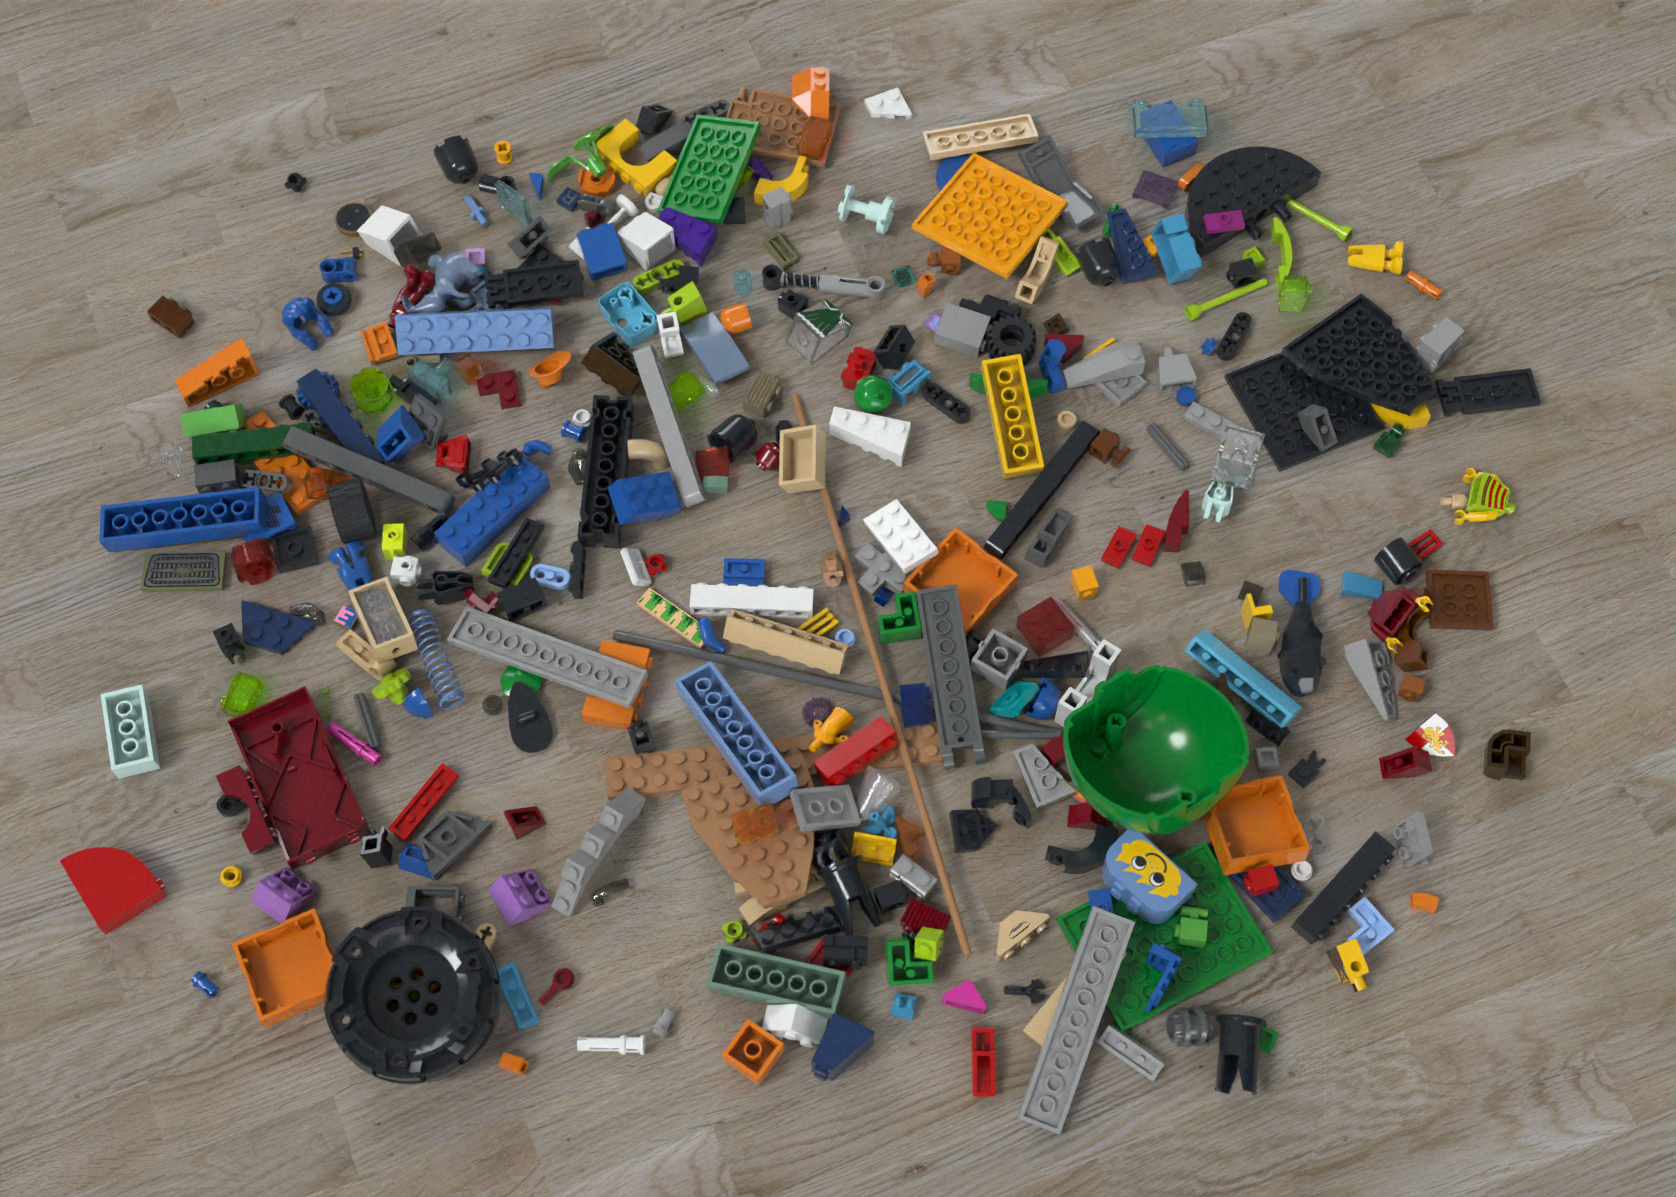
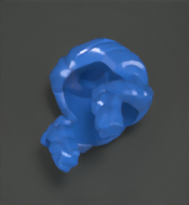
M296 297L284 306L282 322L288 328L292 337L298 339V341L304 343L313 351L319 343L307 330L299 329L302 323L311 319L317 320L326 338L334 334L331 323H329L330 319L315 308L314 301L311 298Z

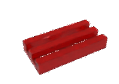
M1431 529L1408 543L1412 548L1429 536L1432 538L1414 550L1417 554L1436 542L1435 545L1418 555L1422 560L1443 546L1441 540Z

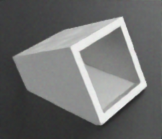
M383 205L357 230L368 246L400 267H404L427 243V240L409 214Z
M647 212L636 216L632 222L621 227L616 233L621 247L646 271L652 269L676 250L673 228Z

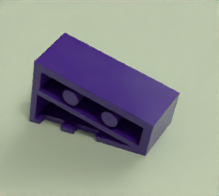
M665 206L658 219L673 228L675 246L680 248L687 257L690 256L695 260L697 265L701 267L717 240L716 226Z

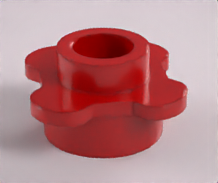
M654 554L645 559L650 575H655L661 571L665 572L668 569L662 554Z

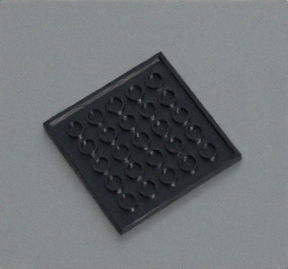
M1281 353L1227 373L1224 377L1256 433L1262 437V443L1279 472L1380 432L1385 427L1369 402L1310 377ZM1312 404L1327 408L1338 443L1323 452L1317 448L1303 431L1297 414Z

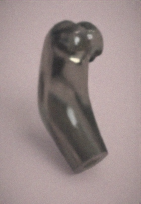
M582 448L573 451L568 464V472L577 486L584 482L581 468L587 454Z
M306 602L289 607L291 615L308 617L317 626H322L326 622L325 613L312 603Z
M624 878L599 887L590 895L593 906L604 905L603 897L628 889L629 882Z

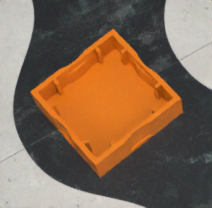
M955 527L937 546L939 554L919 565L903 582V593L915 592L916 595L918 590L957 584L966 636L969 631H975L1017 585L1018 574L996 557L986 553L975 541Z
M1282 775L1256 779L1244 784H1235L1222 800L1202 816L1224 875L1247 872L1248 870L1270 864L1275 867L1303 862L1311 849L1302 825L1294 813L1292 800Z
M315 908L287 919L274 928L259 931L232 943L241 971L248 981L250 996L259 1021L265 1028L324 1003L325 985L329 970L333 965L331 959L334 952L321 917Z

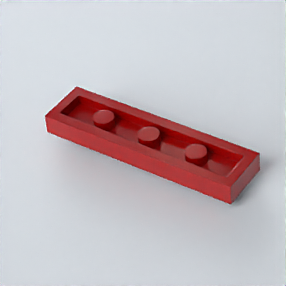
M441 763L389 826V831L407 842L458 780L459 774Z

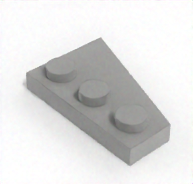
M1033 743L1013 751L1037 810L1076 794V791L1053 768Z

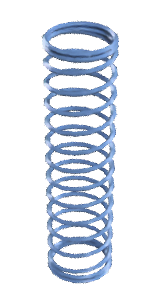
M428 609L417 610L407 617V621L413 634H420L417 638L414 636L418 651L421 653L420 657L426 666V672L429 673V679L432 680L431 685L434 686V692L437 693L436 697L440 700V707L443 709L454 708L465 700V695L462 690H458L461 685L455 683L458 678L453 676L455 670L450 669L452 663L448 662L449 656H444L447 650L442 649L444 643L440 642L442 637L437 635L439 630L434 629L436 623L431 622L434 618L432 612ZM424 612L430 613L429 615H425L416 619L414 622H409V620L417 614ZM434 624L429 630L416 632L417 629L424 625ZM432 630L437 631V633L431 637L419 639V637L426 632ZM434 637L440 638L437 642L433 644L421 645L428 639ZM417 640H423L420 644L417 643ZM442 644V647L437 650L424 652L433 645ZM420 647H426L423 649V651H420L419 649ZM445 651V653L439 657L426 659L428 656L435 652ZM448 658L441 664L430 666L437 659ZM425 660L430 661L428 665L425 664ZM450 664V667L443 671L432 672L442 665ZM428 667H434L430 672L427 669ZM453 671L448 677L435 679L444 672ZM430 674H437L433 679L430 677ZM456 678V680L450 684L444 686H437L438 684L447 679ZM433 681H439L436 685L433 684ZM458 685V687L452 691L440 693L442 690L449 686ZM436 687L442 688L439 692L436 691ZM439 694H441V695L446 694V695L443 696L441 699H439V697H438ZM460 696H463L456 703H453L451 705H442L444 701L455 700Z

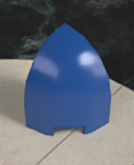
M419 688L406 697L404 707L411 716L423 717V719L434 716Z

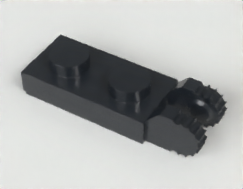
M575 541L570 550L573 555V562H570L572 579L568 581V590L572 593L574 599H582L586 550L582 542Z

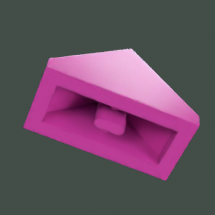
M970 979L943 994L942 1005L985 1014L986 1003Z

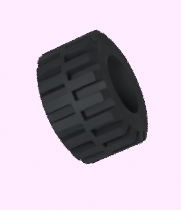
M1010 315L1006 316V319L1003 317L999 318V321H995L992 327H990L988 333L987 353H989L990 359L1021 354L1023 365L1028 364V360L1031 361L1035 352V328H1032L1030 322L1026 323V319H1019V316L1011 318ZM1005 339H1015L1021 344L1009 346L1002 341Z

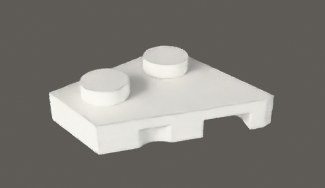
M898 88L864 99V104L872 118L886 117L895 119V116H906V119L912 118V113Z

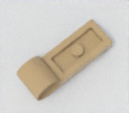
M351 629L336 642L335 646L379 681L390 674L397 666L393 659L378 664L371 646Z

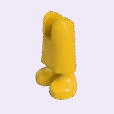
M1397 241L1390 250H1385V244L1351 245L1348 247V254L1350 256L1347 258V264L1355 268L1383 272V269L1389 270L1395 275H1400L1403 262V241Z

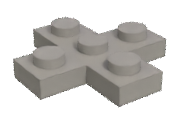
M866 543L854 556V560L868 570L857 581V586L871 597L884 584H887L898 594L903 593V582L910 575L908 573L904 574L886 551L882 554Z

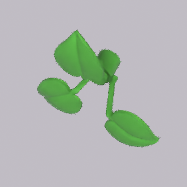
M608 124L600 130L595 129L574 143L573 148L576 151L585 146L591 156L586 160L587 165L573 156L570 158L566 156L550 167L547 181L550 182L559 171L573 161L584 167L587 172L591 170L596 178L602 176L608 168L600 157L596 142L610 132L614 126ZM589 146H593L596 155L592 153Z

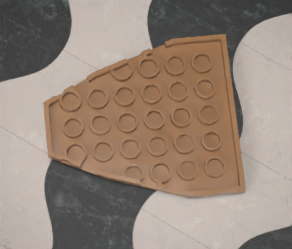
M803 754L785 758L784 761L796 775L798 789L814 788ZM736 774L681 790L694 832L701 837L706 847L713 852L717 861L736 883L738 882L744 887L746 892L751 897H754L764 909L807 895V884L814 856V831H800L790 795L761 811Z

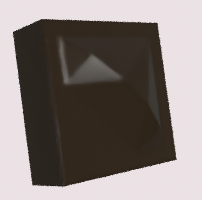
M1060 313L1043 323L1049 334H1064L1069 331Z

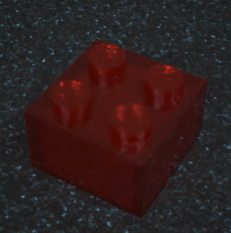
M1052 596L1017 616V629L1039 658L1073 638L1075 627Z

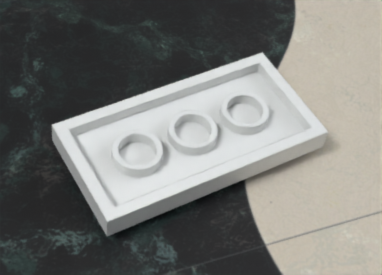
M897 499L863 519L866 527L904 574L939 554L936 546Z

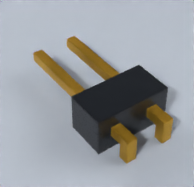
M352 247V250L342 251L340 254L353 252V255L340 258L353 257L358 260L360 256L363 257V254L359 252H363V250L358 247Z

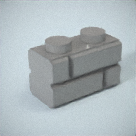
M782 187L773 190V192L770 191L763 194L764 219L772 230L779 228L780 225L790 223L791 214L793 213L790 205L793 202L792 197Z
M904 854L890 870L891 879L894 881L899 880L900 885H904L906 890L913 895H917V898L923 902L928 899L937 887L938 879Z

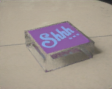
M934 311L922 322V327L935 337L942 316Z

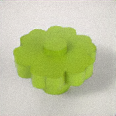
M405 668L399 669L393 674L390 673L385 676L371 692L378 700L388 696L391 702L399 705L409 695V689L404 683L412 675Z

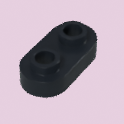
M249 781L251 788L253 789L254 785ZM225 795L221 796L216 804L217 810L224 817L236 815L247 805L245 801L239 798H227ZM228 805H232L231 809L226 810Z

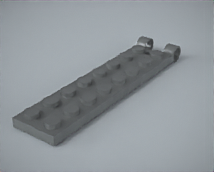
M957 584L918 590L916 595L944 769L955 768L952 750L973 747L976 765L986 763ZM960 737H963L964 741L959 742L958 739Z

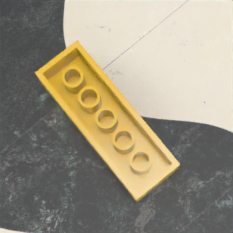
M1021 354L983 360L981 372L1003 480L1041 473L1044 469V463Z

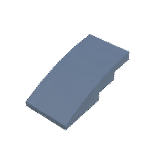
M713 312L679 328L680 335L688 343L690 351L698 359L699 365L715 385L750 369L741 351Z

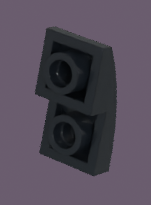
M1013 785V802L1008 804L1015 806L1012 814L1014 820L1020 826L1024 825L1028 829L1032 822L1030 810L1020 792Z

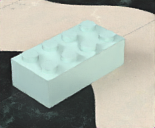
M137 685L101 694L110 764L113 773L118 779L161 769L150 697L144 686Z

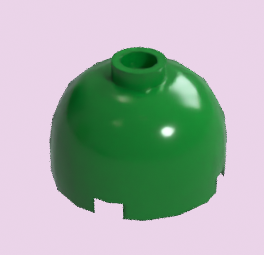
M868 375L862 377L856 383L857 386L853 390V400L859 410L868 414H877L888 409L892 403L893 390L886 379L876 375Z

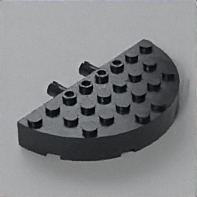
M1244 147L1231 150L1214 158L1200 170L1192 182L1185 208L1184 219L1187 220L1189 225L1187 232L1194 238L1197 254L1202 258L1245 230L1254 241L1257 240V237L1260 239L1264 232L1256 224L1274 212L1283 222H1287L1293 216V213L1285 207L1287 202L1291 199H1297L1316 187L1321 172L1305 159L1288 151L1272 147ZM1241 210L1245 223L1243 230L1213 234L1206 233L1203 215Z

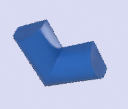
M1049 340L1038 361L1044 379L1048 380L1047 387L1050 394L1061 392L1067 387L1059 366L1066 348L1059 340Z

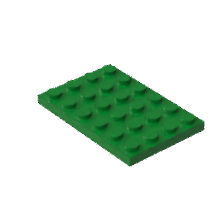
M697 114L657 212L661 214L666 206L702 221L723 224L762 128L761 123L758 121Z

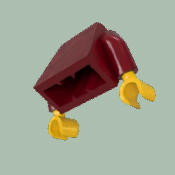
M1406 588L1382 592L1379 598L1372 602L1371 609L1367 614L1371 618L1370 627L1372 633L1384 643L1387 642V647L1395 653H1398L1394 649L1395 644L1398 643L1403 647V643L1396 638H1391V635L1393 636L1416 606L1415 603H1418L1424 612H1429V609L1424 606L1426 603L1433 605L1429 597L1423 596L1420 598L1418 594Z

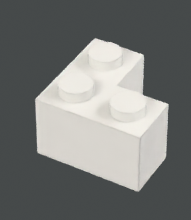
M799 1004L767 1005L762 1029L778 1040H782V1038L798 1040L800 1045L812 1047L820 1043L826 1030L828 1018Z

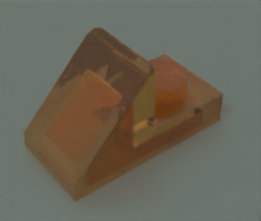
M895 817V828L898 831L902 852L914 862V854H917L914 840L924 838L925 830L901 817Z

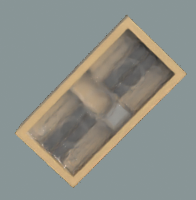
M387 576L348 591L352 606L378 664L418 650L414 634Z

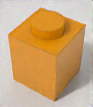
M1092 566L1072 570L1070 580L1077 599L1089 600L1094 598L1098 593L1099 585Z

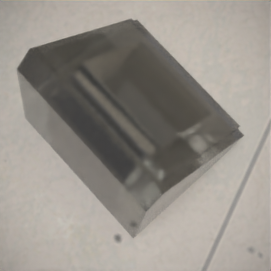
M1245 580L1238 599L1244 601L1246 594L1251 593L1254 605L1257 606L1264 587Z

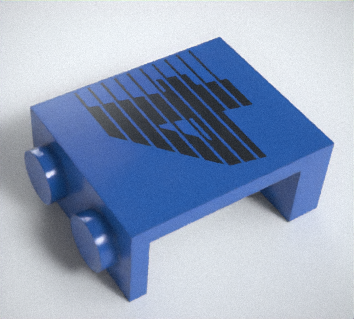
M280 492L266 498L265 532L246 534L247 536L243 537L249 548L253 547L256 552L260 551L257 546L258 543L288 528L290 530L298 528Z

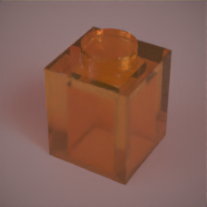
M470 353L453 361L460 378L467 385L485 376L477 359Z

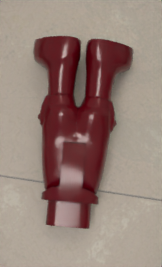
M409 264L405 266L403 272L407 282L399 291L393 304L392 312L389 315V327L396 329V315L412 314L407 313L404 308L402 295H405L414 305H417L427 291L435 286V274L426 270L421 274L420 270L415 266ZM420 282L418 289L415 292H413L417 284Z

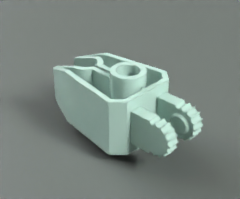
M1216 476L1214 480L1221 479V476ZM1212 481L1204 495L1201 506L1205 511L1203 518L1208 519L1210 513L1216 515V522H1220L1221 517L1229 514L1233 499L1234 487L1232 485H1223Z

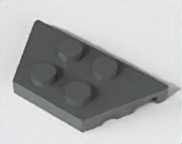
M449 810L442 814L417 837L418 845L431 877L435 880L492 827V822L490 820H485V822L475 820L473 816L460 815Z

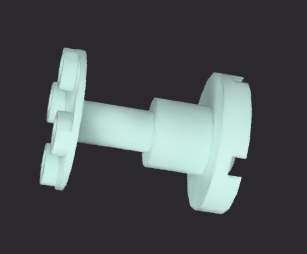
M847 185L844 191V202L841 201L838 207V212L840 213L839 220L845 222L850 210L864 214L865 219L877 222L876 232L884 235L891 224L894 214L891 207L895 208L896 199L887 196L883 204L873 201L867 204L854 200L855 186Z

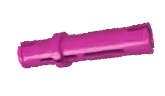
M332 722L328 726L327 733L353 750L356 756L359 758L363 757L373 766H377L381 762L383 756L370 748L366 741L362 742L336 722Z

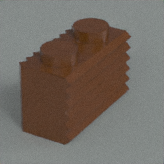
M163 295L146 311L152 321L177 338H181L195 323L192 318L193 314L189 309L179 307L174 299L171 297L167 299Z

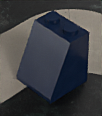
M833 1013L811 1060V1070L814 1076L822 1081H826V1079L834 1080L872 1047L874 1031Z

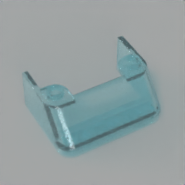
M1192 98L1191 102H1187V104L1147 103V100L1143 99L1135 100V103L1128 101L1127 131L1135 138L1208 136L1209 126L1206 102L1202 98Z

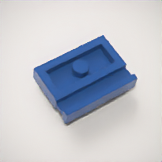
M724 558L723 584L728 586L745 584L753 587L764 585L765 559Z

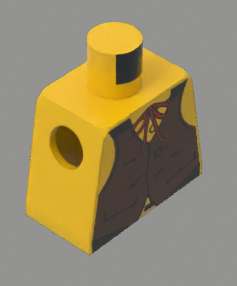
M1357 939L1325 951L1341 983L1350 981L1354 992L1367 988L1362 975L1368 973L1369 969Z

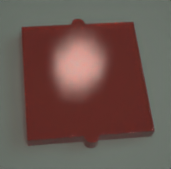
M729 447L696 451L695 465L701 481H703L705 476H726L729 478V464H731L729 460Z

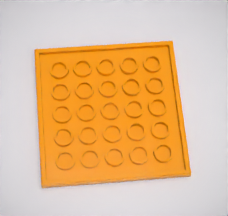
M973 153L912 223V229L1008 279L1040 238L1066 209L1069 201Z

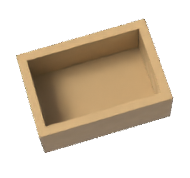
M816 424L780 430L779 486L788 494L824 489L826 433Z

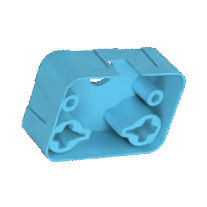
M624 282L599 298L602 316L606 318L628 346H637L643 340L659 331L657 314L630 283ZM619 320H626L628 324L626 327L621 328L617 322Z

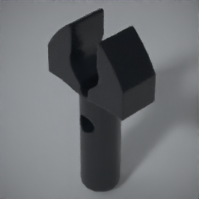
M1031 980V984L1027 987L1005 986L1004 994L1027 996L1031 999L1030 1003L1037 1004L1045 999L1046 995H1036L1032 991L1035 989L1045 990L1046 986L1039 980Z

